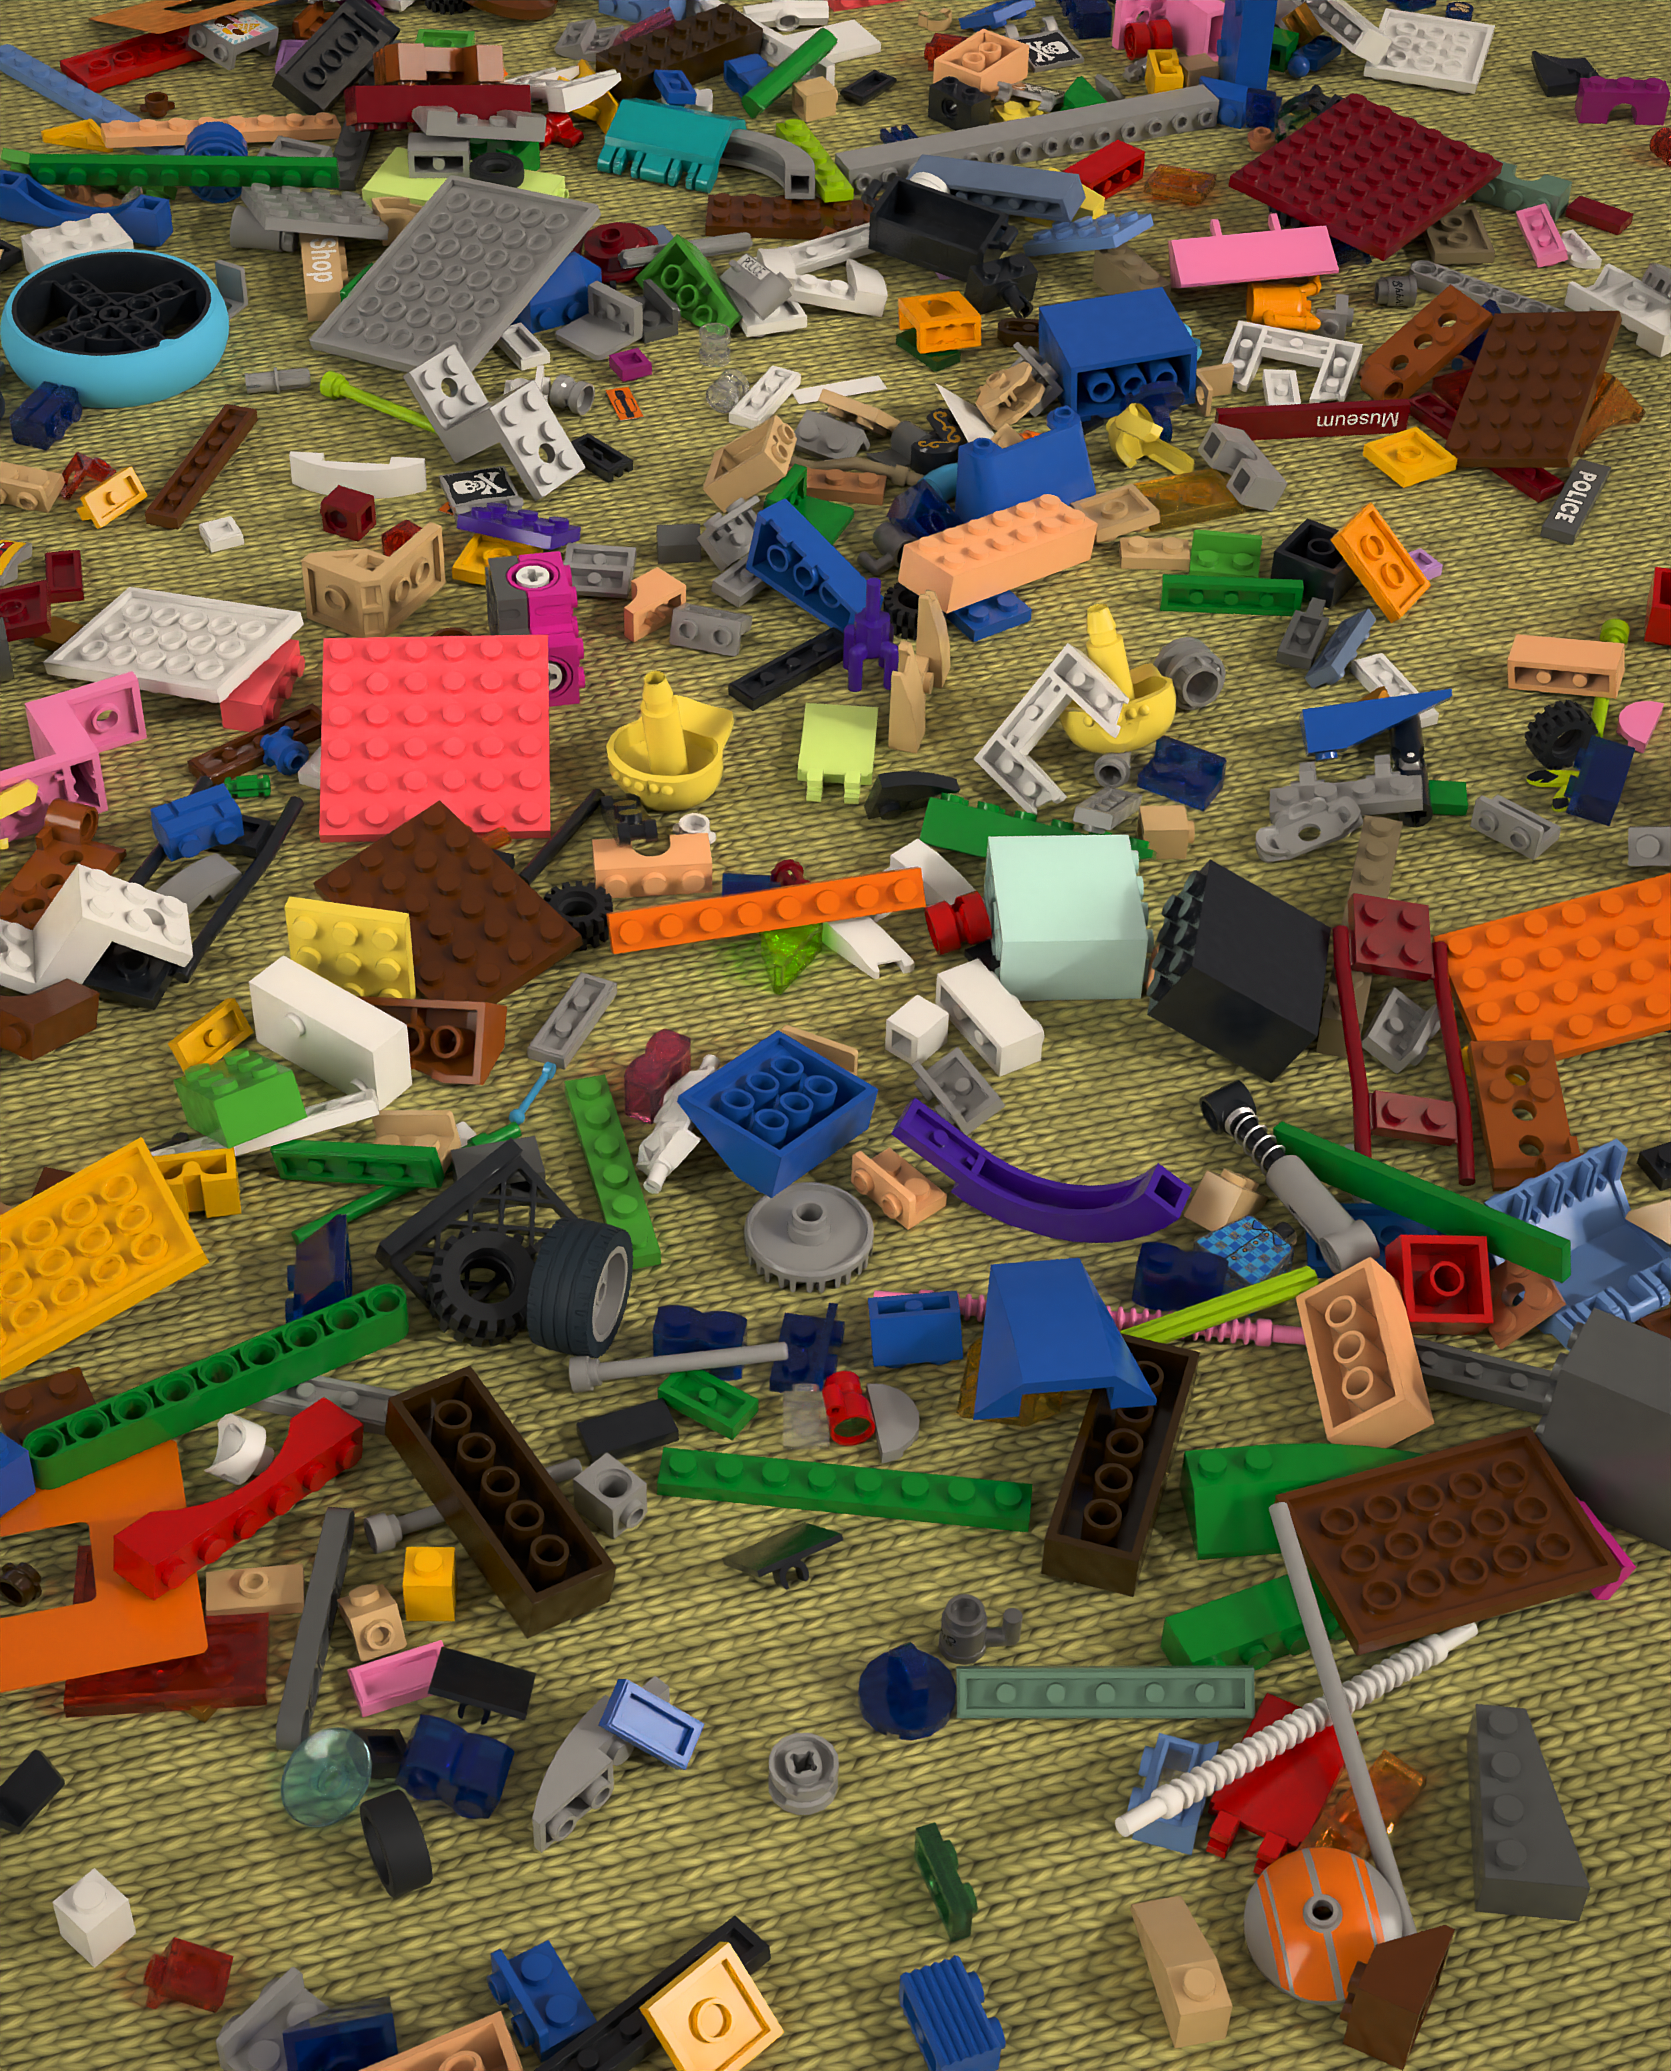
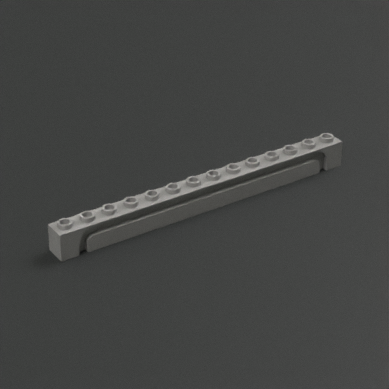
M1202 84L835 153V164L854 188L855 196L863 194L873 179H877L880 182H892L895 176L906 179L922 154L1003 165H1016L1100 149L1117 139L1125 143H1131L1214 127L1217 124L1219 99Z

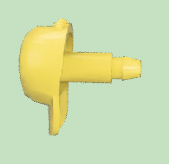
M1095 604L1087 609V633L1090 639L1086 642L1088 658L1129 698V703L1123 704L1117 725L1121 727L1119 734L1116 738L1108 734L1074 700L1069 703L1059 716L1064 731L1075 745L1085 751L1102 754L1130 752L1156 741L1166 733L1172 724L1176 710V693L1172 678L1162 676L1157 667L1152 663L1143 664L1129 670L1123 637L1121 634L1116 633L1115 628L1117 625L1107 604Z
M651 671L644 678L643 700L640 705L642 716L638 720L618 728L611 735L606 745L609 771L612 778L625 793L635 794L640 797L642 806L656 811L686 810L703 803L715 792L720 783L723 773V749L733 728V712L725 708L700 703L687 697L673 695L665 674L661 671Z

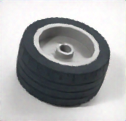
M562 1217L552 1225L538 1253L529 1286L527 1327L529 1337L534 1344L548 1350L573 1356L599 1358L606 1353L620 1327L631 1287L633 1245L630 1235L626 1230L605 1223L572 1217Z

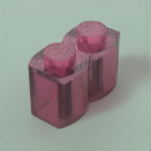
M665 1028L650 1038L645 1047V1054L634 1059L628 1065L624 1074L625 1115L650 1125L654 1124V1118L663 1105L666 1090L691 1071L690 1037Z

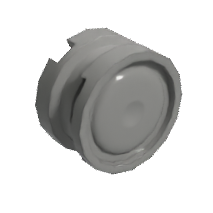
M794 1733L782 1738L775 1744L769 1755L768 1775L769 1793L774 1803L784 1811L796 1815H811L824 1810L831 1804L838 1791L839 1773L838 1754L833 1745L823 1737L812 1733Z

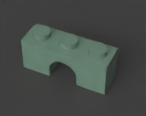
M1499 161L1503 163L1501 173L1475 192L1471 198L1513 212L1545 203L1555 223L1568 206L1572 181L1544 174L1540 179L1534 181L1522 180L1515 176L1517 165Z

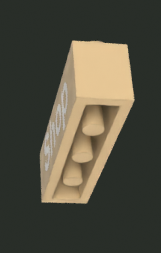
M300 233L308 322L325 321L341 303L340 291L349 283L344 239H338V236Z

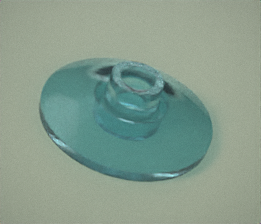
M334 1727L312 1734L295 1749L285 1766L281 1780L282 1802L286 1811L294 1820L308 1827H326L344 1819L356 1808L366 1793L372 1773L371 1754L364 1740L348 1729Z

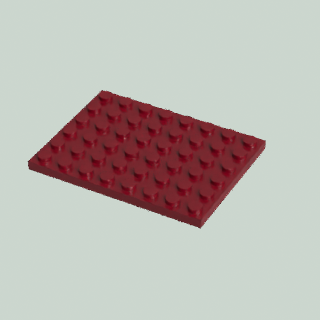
M1351 93L1230 176L1228 186L1311 227L1326 226L1330 236L1384 262L1501 173L1503 163L1495 160L1488 153H1480L1469 148L1462 141H1454L1444 136L1436 129H1428L1418 124L1413 118L1398 115L1387 106L1370 102L1361 94Z

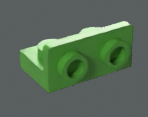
M1194 530L1189 575L1259 578L1262 536Z

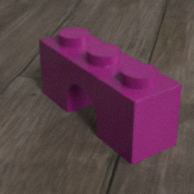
M1601 76L1580 78L1574 110L1578 123L1607 124L1610 111L1615 106L1626 103L1632 105L1631 114L1635 125L1664 126L1670 92L1666 81L1659 78H1648L1647 80H1634L1630 77L1605 79Z

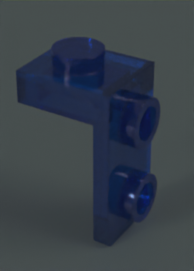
M1248 88L1246 96V128L1267 127L1271 132H1274L1282 107V97L1276 96V92Z

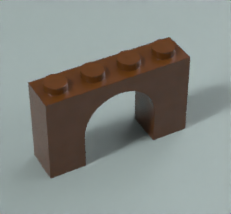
M67 978L35 994L26 996L0 995V1047L25 1059L34 1061L97 1028L100 993Z

